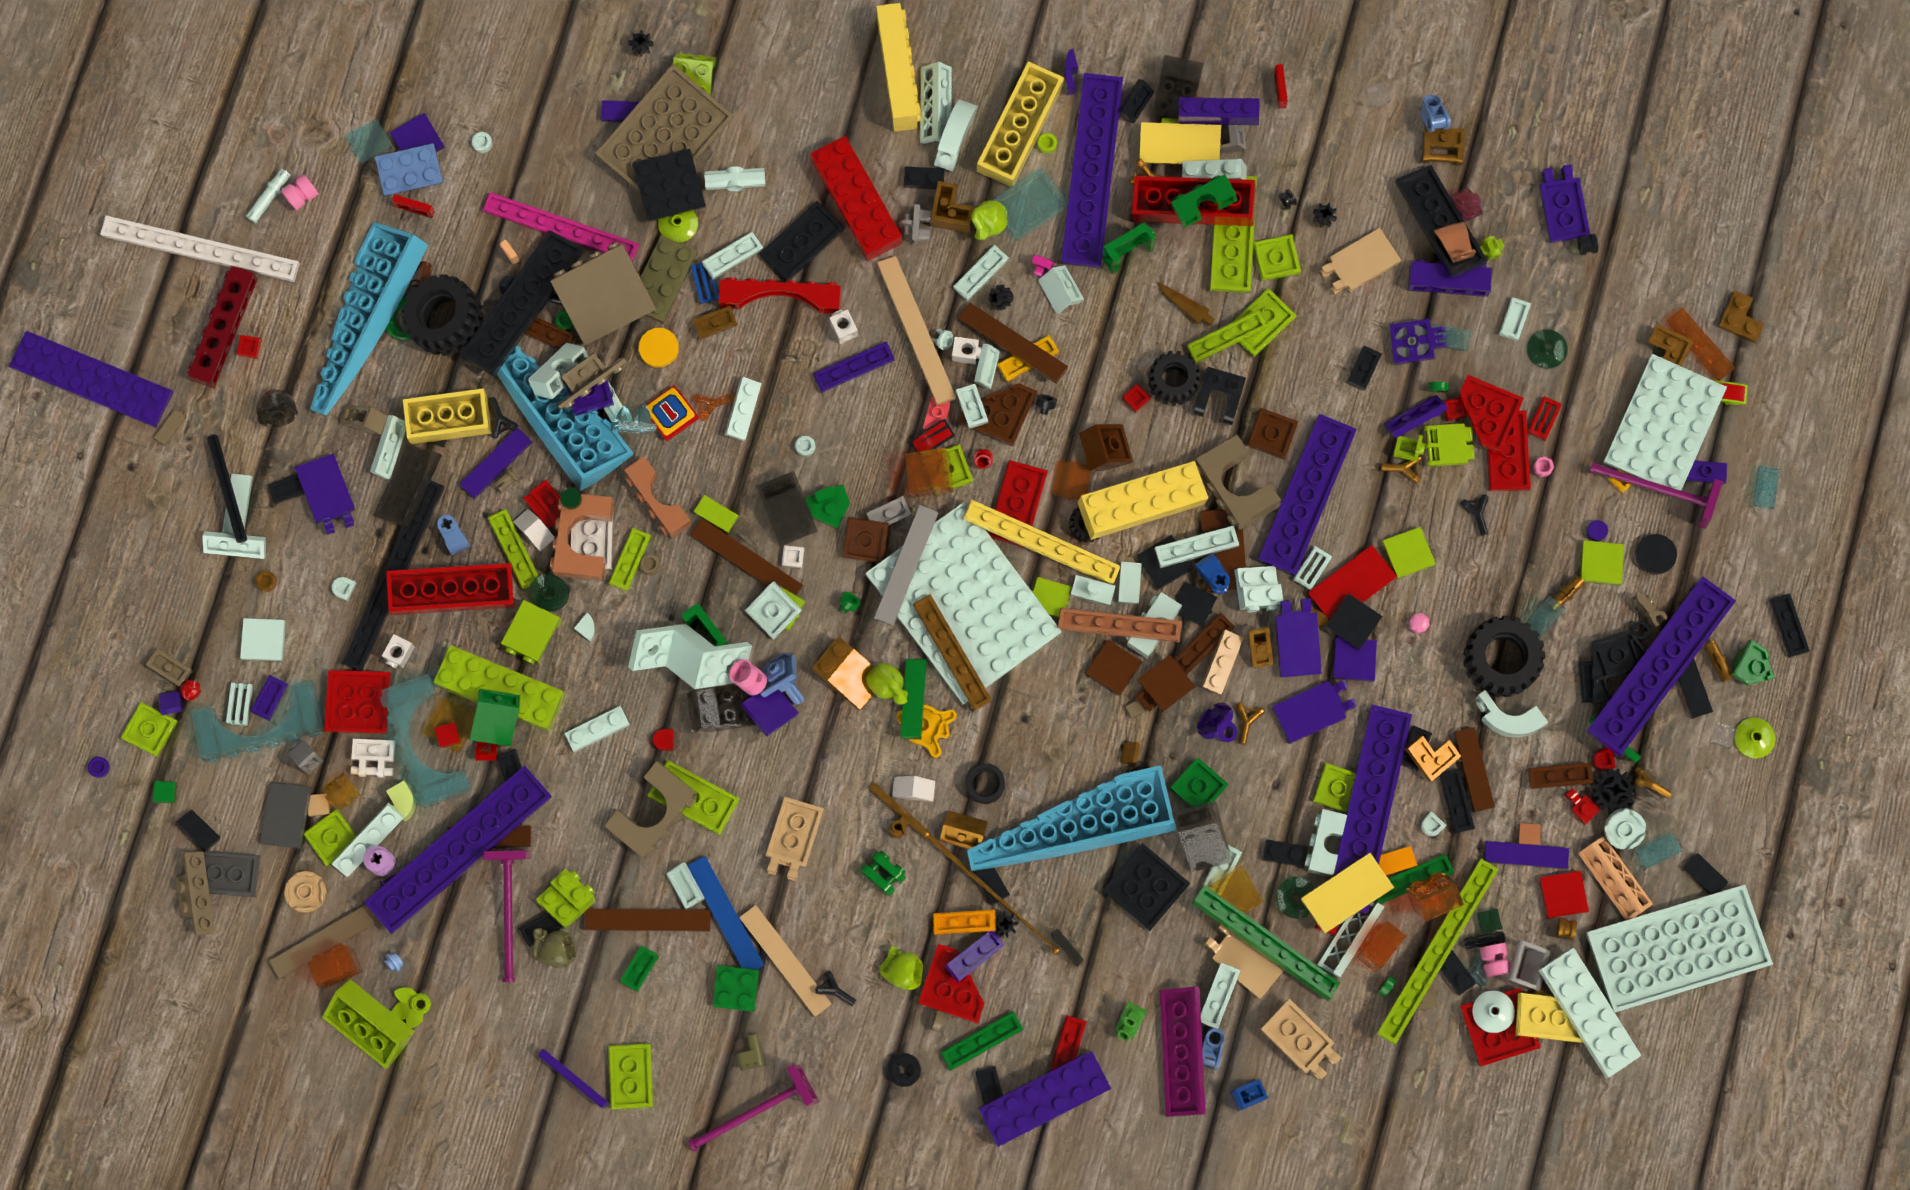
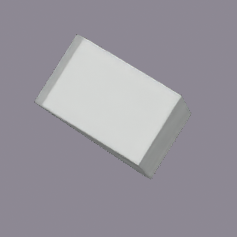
M529 509L513 521L517 528L540 552L554 540L553 534Z
M917 776L894 777L892 798L933 802L935 781Z

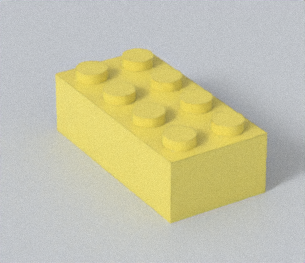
M484 388L403 399L407 439L411 445L491 434L488 399Z

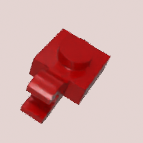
M1573 788L1564 795L1574 805L1570 811L1584 825L1601 810L1587 795L1580 798Z

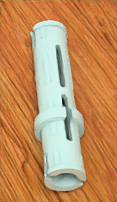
M280 168L274 179L267 183L265 191L248 214H246L250 221L256 224L276 195L281 193V188L291 177L287 171H283Z

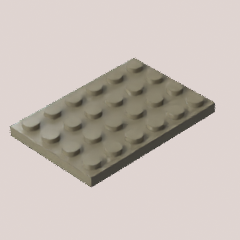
M672 64L595 155L639 192L632 163L686 149L691 150L695 163L734 118V115Z

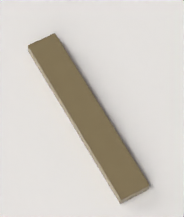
M364 905L276 956L269 962L281 980L377 924L380 920L367 905Z

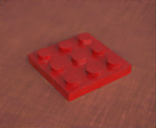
M328 670L324 731L327 733L387 734L391 673Z
M1521 988L1504 992L1514 1005L1515 1016L1512 1024L1502 1032H1486L1476 1024L1472 1013L1474 1002L1460 1006L1480 1067L1541 1048L1538 1038L1516 1036L1518 993H1522ZM1493 1007L1491 1009L1492 1014H1498V1009L1496 1007Z

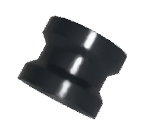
M1595 233L1587 237L1583 235L1578 236L1577 244L1581 256L1589 252L1593 254L1598 253V240Z

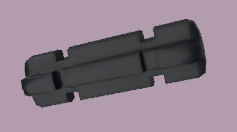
M1501 931L1494 934L1478 935L1475 938L1467 937L1464 939L1466 949H1472L1475 946L1478 948L1494 945L1495 943H1504L1506 938L1504 932Z

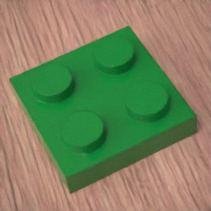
M1197 757L1170 789L1202 816L1229 784Z
M718 964L713 1007L754 1012L759 969Z

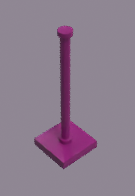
M1594 461L1589 472L1591 474L1595 472L1701 505L1703 512L1698 527L1704 529L1707 528L1712 518L1723 481L1715 479L1709 489L1708 496L1703 498L1597 465V462Z
M531 851L484 852V860H501V864H503L505 978H503V982H515V978H513L512 864H514V860L531 859Z
M793 1064L787 1068L794 1082L792 1087L702 1136L688 1140L692 1150H698L699 1146L795 1094L801 1095L806 1106H814L819 1103L801 1065Z

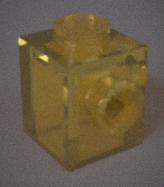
M341 773L323 787L328 794L325 798L332 806L336 804L340 810L349 806L353 800L361 795L344 773Z

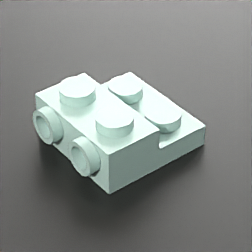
M1276 567L1237 568L1234 570L1240 610H1247L1248 613L1258 612L1260 609L1265 608L1267 611L1279 610L1280 601H1283L1281 584H1278Z

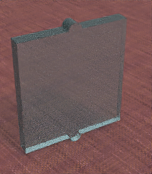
M377 119L346 135L352 145V151L357 154L361 163L393 148L386 136L387 132L383 131Z

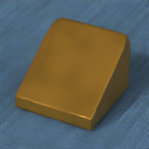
M1124 743L1120 762L1135 766L1140 743Z

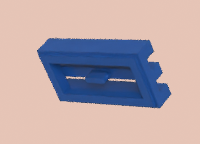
M702 262L698 265H691L700 304L719 300L716 281L712 278L711 282L715 296L711 297ZM699 269L701 271L707 298L703 299L700 283L696 270Z

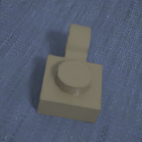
M1642 593L1633 601L1641 613L1649 618L1654 627L1659 625L1656 621L1657 616L1661 617L1663 621L1667 619V615L1664 612L1655 610V604L1648 595L1645 596Z

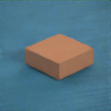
M1519 823L1518 844L1540 845L1541 825Z

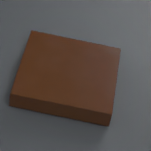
M1260 408L1246 446L1284 460L1298 421Z
M849 516L842 557L875 563L883 561L889 523Z
M1107 640L1085 674L1120 696L1142 664V661L1115 643Z
M1171 655L1167 656L1137 680L1162 712L1166 711L1196 687Z

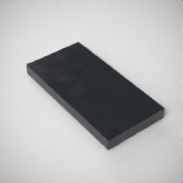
M816 201L760 252L759 256L784 281L791 280L844 232L845 228Z

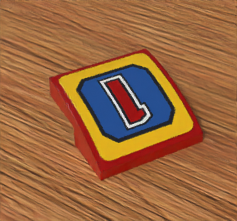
M675 385L642 407L643 412L666 441H669L699 419L697 413Z

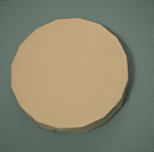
M309 871L294 874L286 883L284 890L285 900L288 905L297 912L302 913L314 912L320 908L327 894L326 884L322 878Z

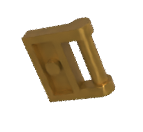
M1425 126L1422 162L1456 163V165H1463L1465 129L1449 128L1445 130L1440 128L1434 129L1433 132H1428ZM1430 148L1457 150V155L1430 153Z

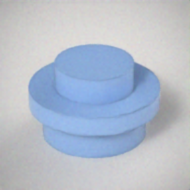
M395 952L386 954L387 960L384 961L390 971L395 970L399 972L400 967L403 966L399 956Z

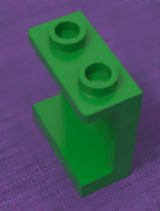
M1144 222L1104 246L1102 259L1112 275L1120 270L1121 256L1141 244H1144L1149 252L1153 251L1156 237L1155 231Z
M698 603L681 614L684 624H687L690 628L699 622L715 643V646L728 645L726 639Z
M479 689L474 719L470 729V740L511 746L520 707V695Z

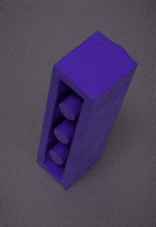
M1179 98V124L1259 125L1260 98Z
M1415 260L1411 262L1409 267L1408 291L1488 297L1491 292L1492 268H1487L1484 265L1450 278L1441 261L1427 263L1425 260Z

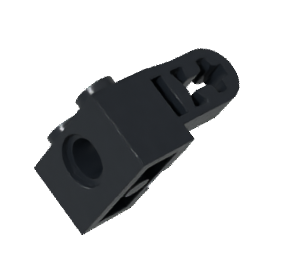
M1207 366L1193 414L1203 417L1210 391H1221L1230 395L1222 423L1232 426L1246 377Z

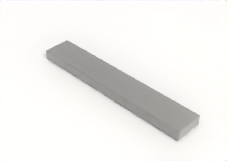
M919 505L874 617L875 620L894 626L939 512Z

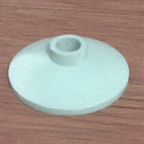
M1487 991L1475 1000L1472 1013L1476 1024L1482 1030L1498 1033L1506 1030L1512 1024L1515 1009L1511 999L1504 993ZM1493 1007L1498 1009L1497 1015L1492 1014L1491 1009Z

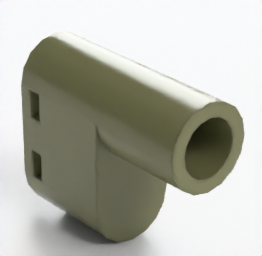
M759 1035L747 1036L749 1051L736 1054L738 1066L742 1071L765 1065Z

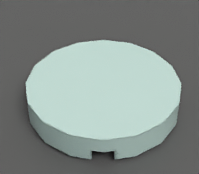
M1628 808L1618 809L1606 819L1604 835L1608 842L1617 849H1633L1644 839L1646 823L1635 810Z

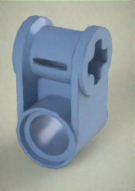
M1435 95L1425 96L1420 116L1428 132H1433L1434 129L1440 128L1449 129L1451 124L1450 116L1440 98Z
M450 515L441 516L437 525L450 554L453 556L469 548L470 545L455 519ZM448 522V524H450L451 527L448 530L444 525V523Z
M1219 1029L1209 1030L1205 1035L1202 1046L1203 1065L1214 1067V1070L1217 1071L1225 1040L1224 1033ZM1212 1032L1220 1035V1042L1218 1044L1210 1042L1209 1035Z

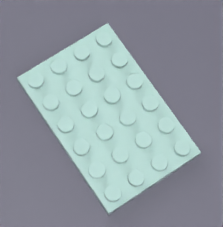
M1652 354L1603 463L1626 474L1682 490L1727 387Z

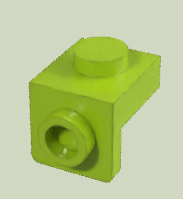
M1419 435L1418 440L1399 436L1394 457L1418 462L1419 454L1423 455L1426 444L1422 443L1423 435Z

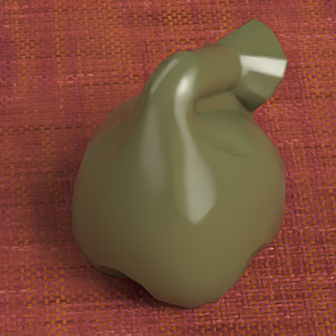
M542 928L533 930L535 940L531 953L536 960L553 968H563L574 961L576 958V948L571 934L562 930L552 931L550 934Z

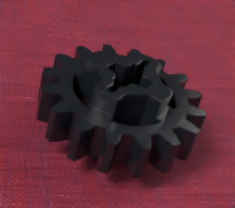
M1608 769L1607 775L1601 772L1599 774L1600 778L1596 777L1593 780L1597 785L1591 786V789L1595 790L1591 797H1597L1598 800L1595 804L1602 805L1601 811L1608 808V813L1611 814L1614 809H1629L1627 804H1634V800L1631 798L1637 796V793L1633 792L1637 786L1631 785L1630 782L1633 781V777L1627 779V772L1621 775L1620 769H1616L1614 773L1611 769ZM1612 778L1609 785H1603L1606 779ZM1613 787H1615V791L1618 792L1615 796L1613 795V791H1610V789H1612ZM1619 798H1626L1623 803L1617 804Z

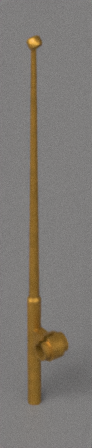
M875 782L871 784L869 789L901 817L899 820L893 821L889 826V834L893 838H901L905 834L906 828L909 825L912 826L1052 948L1053 955L1059 954L1058 946L1051 944Z

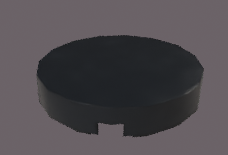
M1652 534L1643 538L1638 544L1635 552L1636 561L1640 568L1649 572V574H1664L1676 563L1677 549L1673 541L1668 537Z

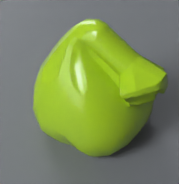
M988 200L974 208L971 213V220L976 228L975 238L985 240L988 236L998 235L1006 229L1008 225L1007 210L1002 203Z
M883 662L877 664L867 674L866 683L878 698L883 700L893 698L896 704L908 702V692L902 690L904 685L903 677L896 667Z
M890 946L888 956L880 965L879 971L882 977L892 985L902 990H913L921 985L923 963L916 954L911 952L902 953L897 947Z

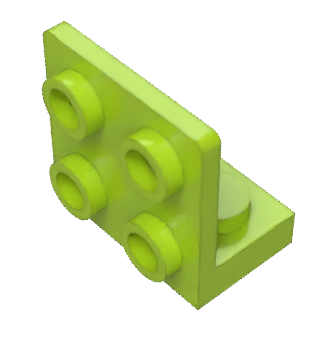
M676 53L673 57V64L711 96L712 73L716 65V57Z

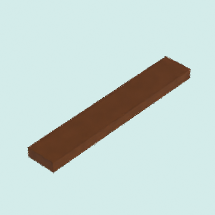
M969 303L958 317L960 322L1056 384L1068 370L1066 364L972 303Z
M703 518L690 534L691 537L767 587L774 581L777 585L796 596L803 587V584Z
M1220 613L1174 660L1184 673L1188 675L1217 646L1222 631L1227 630L1231 632L1235 626ZM1144 689L1135 697V700L1149 713L1157 706Z
M587 909L585 911L584 930L710 932L711 910Z

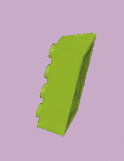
M351 979L335 992L322 1016L325 1021L385 1069H388L415 1032Z

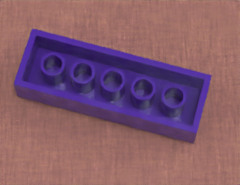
M1089 1050L978 1107V1110L996 1146L999 1147L1110 1090L1111 1087L1093 1051Z

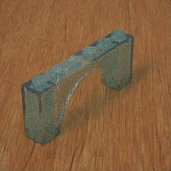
M428 673L381 690L383 694L380 696L381 703L384 708H388L390 714L387 715V720L390 727H394L396 734L393 735L397 747L401 746L404 753L400 755L404 766L408 765L410 773L407 774L411 786L415 785L417 793L414 794L417 804H422L423 808H427L471 792L472 789L465 771L455 773L434 771L419 760L412 748L410 726L414 714L427 699L437 695L431 675Z
M309 680L291 685L292 701L287 715L274 729L257 736H241L226 730L218 720L215 709L211 706L190 711L200 759L207 763H215L220 761L222 757L235 758L240 756L241 752L248 751V753L260 751L261 747L268 746V748L280 746V742L288 741L292 743L301 740L300 737L303 736L316 737L321 735V732L324 731V720L315 683Z

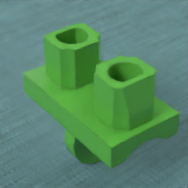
M1128 1001L1115 1028V1031L1118 1032L1117 1037L1124 1041H1129V1038L1134 1039L1147 1009L1140 1008L1138 1005H1133L1132 1002Z

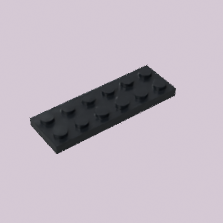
M1432 165L1396 179L1395 184L1450 278L1487 264L1488 260L1467 225L1471 249H1474L1476 253L1473 257L1454 263L1441 240L1434 233L1435 230L1459 222L1465 223Z

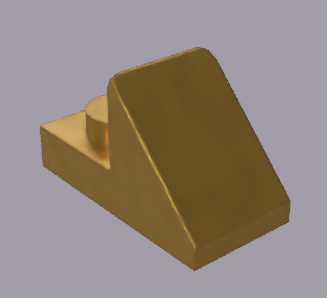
M1269 626L1248 630L1247 642L1250 646L1253 668L1273 665Z

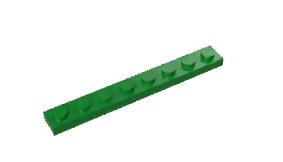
M1205 885L1201 887L1192 902L1193 905L1327 1001L1332 998L1340 984L1339 981Z

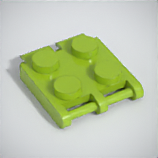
M1465 423L1424 426V431H1426L1427 435L1425 447L1428 449V467L1467 465L1468 461L1475 459L1474 445H1467V443L1473 442L1472 427H1465ZM1430 431H1432V441H1433V443H1431V434H1430Z

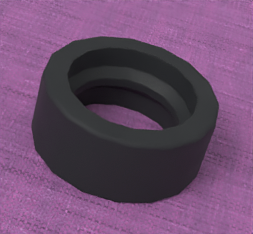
M982 763L973 767L966 778L968 795L980 804H990L997 801L1005 789V778L1001 770L988 763ZM981 772L992 773L998 781L997 789L991 795H980L974 789V778Z

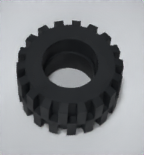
M1168 351L1167 355L1163 353L1159 359L1156 358L1150 368L1148 385L1151 388L1152 395H1156L1158 401L1162 399L1164 401L1163 404L1172 403V406H1176L1177 403L1182 405L1185 403V400H1191L1200 382L1199 366L1195 365V360L1193 358L1189 359L1187 353L1184 356L1181 355V351H1177L1176 354ZM1168 370H1178L1184 374L1186 382L1180 387H1171L1164 382L1162 375Z

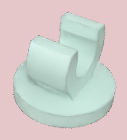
M937 329L939 337L938 339L931 338L932 342L940 349L946 350L953 343V334L949 330Z

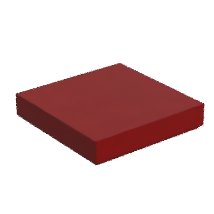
M1581 871L1539 878L1547 919L1589 912Z

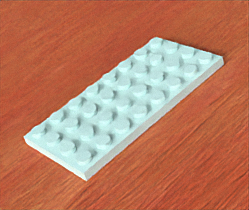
M1746 885L1586 933L1609 1004L1615 1013L1773 965Z

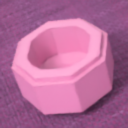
M1546 456L1537 458L1533 465L1534 473L1541 478L1549 476L1554 469L1552 460Z
M1423 613L1414 614L1409 620L1410 630L1416 634L1424 633L1430 626L1429 618Z

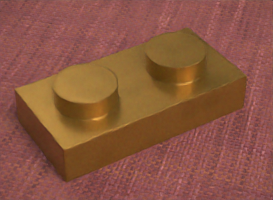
M730 306L693 319L700 340L738 326Z

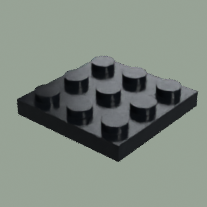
M690 149L632 163L648 222L706 207Z
M1142 843L1102 891L1147 930L1151 931L1190 885V882Z

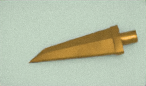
M1158 282L1162 293L1197 324H1200L1202 321L1210 326L1213 324L1215 319L1208 315L1210 309Z

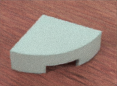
M586 613L574 629L591 642L595 634V625L591 616Z

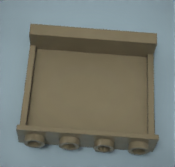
M617 241L607 246L608 251L602 254L600 251L589 256L590 260L584 263L580 260L572 264V269L567 272L562 269L553 274L555 278L551 280V283L584 345L657 309L655 301L652 300L624 247V242L619 244Z

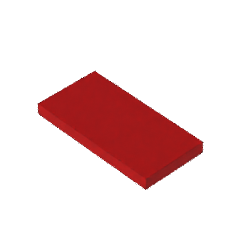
M1526 410L1518 411L1501 453L1499 454L1487 449L1489 491H1530L1531 489Z
M1009 460L995 510L1033 527L1048 470ZM988 531L992 539L1026 548Z
M1371 545L1309 591L1307 595L1330 621L1348 593L1364 603L1396 579L1397 576Z

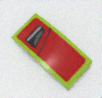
M1715 381L1727 387L1721 402H1725L1726 405L1746 406L1748 385Z

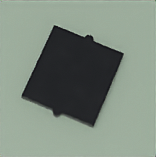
M1185 582L1180 593L1176 595V602L1182 605L1177 615L1203 627L1209 614H1212V608L1217 597Z

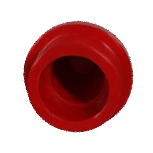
M980 449L973 456L974 464L980 469L989 468L994 460L993 454L987 449Z
M185 680L184 684L180 687L181 696L187 701L195 700L201 694V685L193 680Z

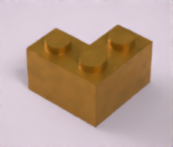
M938 181L931 214V226L970 233L972 225L971 213L974 207L956 204L958 184Z

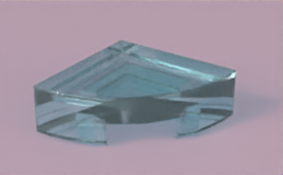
M1476 957L1473 960L1470 974L1480 987L1487 986V978L1483 968L1484 962L1481 957Z

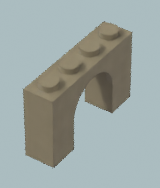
M1236 435L1196 458V466L1200 477H1203L1206 481L1205 486L1211 494L1214 493L1219 508L1226 511L1229 523L1232 526H1236L1239 531L1279 508L1281 499L1271 484L1247 496L1234 495L1224 487L1222 483L1223 474L1229 468L1247 459L1248 456L1247 448L1239 436Z
M658 761L655 762L643 778L664 795L667 804L664 818L657 825L645 828L638 825L623 811L617 810L605 824L609 831L642 858L651 857L656 852L658 842L660 840L664 841L671 832L669 830L673 824L677 825L684 816L682 814L687 807L691 808L697 800L695 796L698 794Z

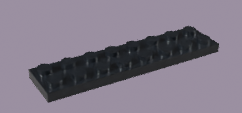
M549 230L460 353V357L495 377L556 292L551 283V280L555 278L553 274L562 269L565 272L572 269L571 265L576 263L583 254V248Z

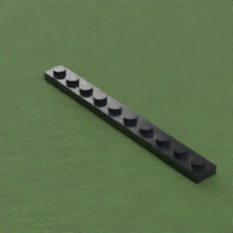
M425 478L343 660V665L357 671L364 670L389 614L386 571L409 569L445 489L444 485Z

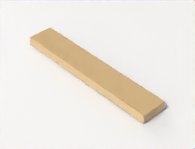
M756 905L739 917L814 1017H817L832 1005L825 995L815 993V988L818 985Z

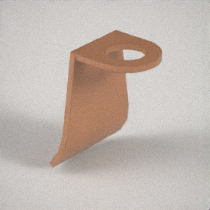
M1464 222L1450 224L1434 231L1453 263L1473 257L1476 253L1474 249H1471L1467 227Z

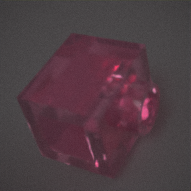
M1467 188L1450 196L1465 222L1483 214L1478 194H1474L1470 189Z

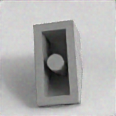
M304 740L295 743L290 748L291 752L288 754L308 775L323 762V759Z

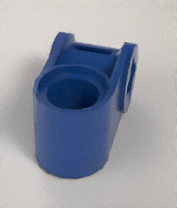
M1213 553L1195 564L1196 570L1214 593L1223 594L1228 590L1230 577ZM1217 580H1219L1220 582L1224 581V585H1217Z

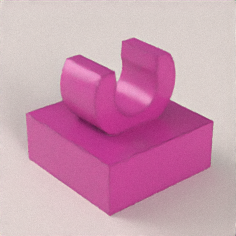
M1035 254L1032 263L1037 264L1034 274L1042 277L1046 268L1050 270L1053 268L1055 261Z

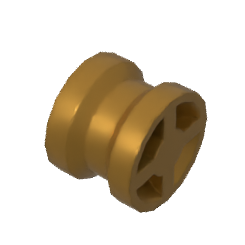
M1559 918L1556 927V938L1561 939L1565 937L1570 941H1574L1577 921H1566L1564 918Z

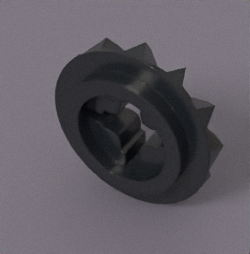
M900 1053L890 1060L887 1072L890 1080L895 1085L909 1087L919 1079L921 1066L913 1055ZM911 1063L908 1068L911 1077L906 1074L897 1077L901 1071L897 1064L905 1067L906 1065Z

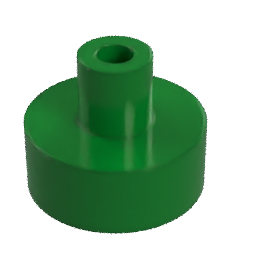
M844 592L839 598L840 610L843 613L848 611L854 612L861 604L858 597L850 592Z

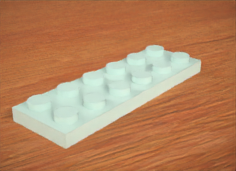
M1570 948L1538 970L1605 1078L1611 1077L1642 1056L1574 948Z

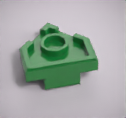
M843 484L814 492V495L805 498L813 519L839 529L843 517L850 506V501Z
M1748 640L1744 649L1738 651L1731 665L1733 670L1730 675L1745 685L1775 679L1769 663L1768 650L1754 640Z

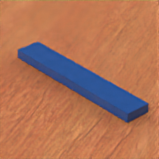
M706 856L687 865L741 967L760 969L765 966Z

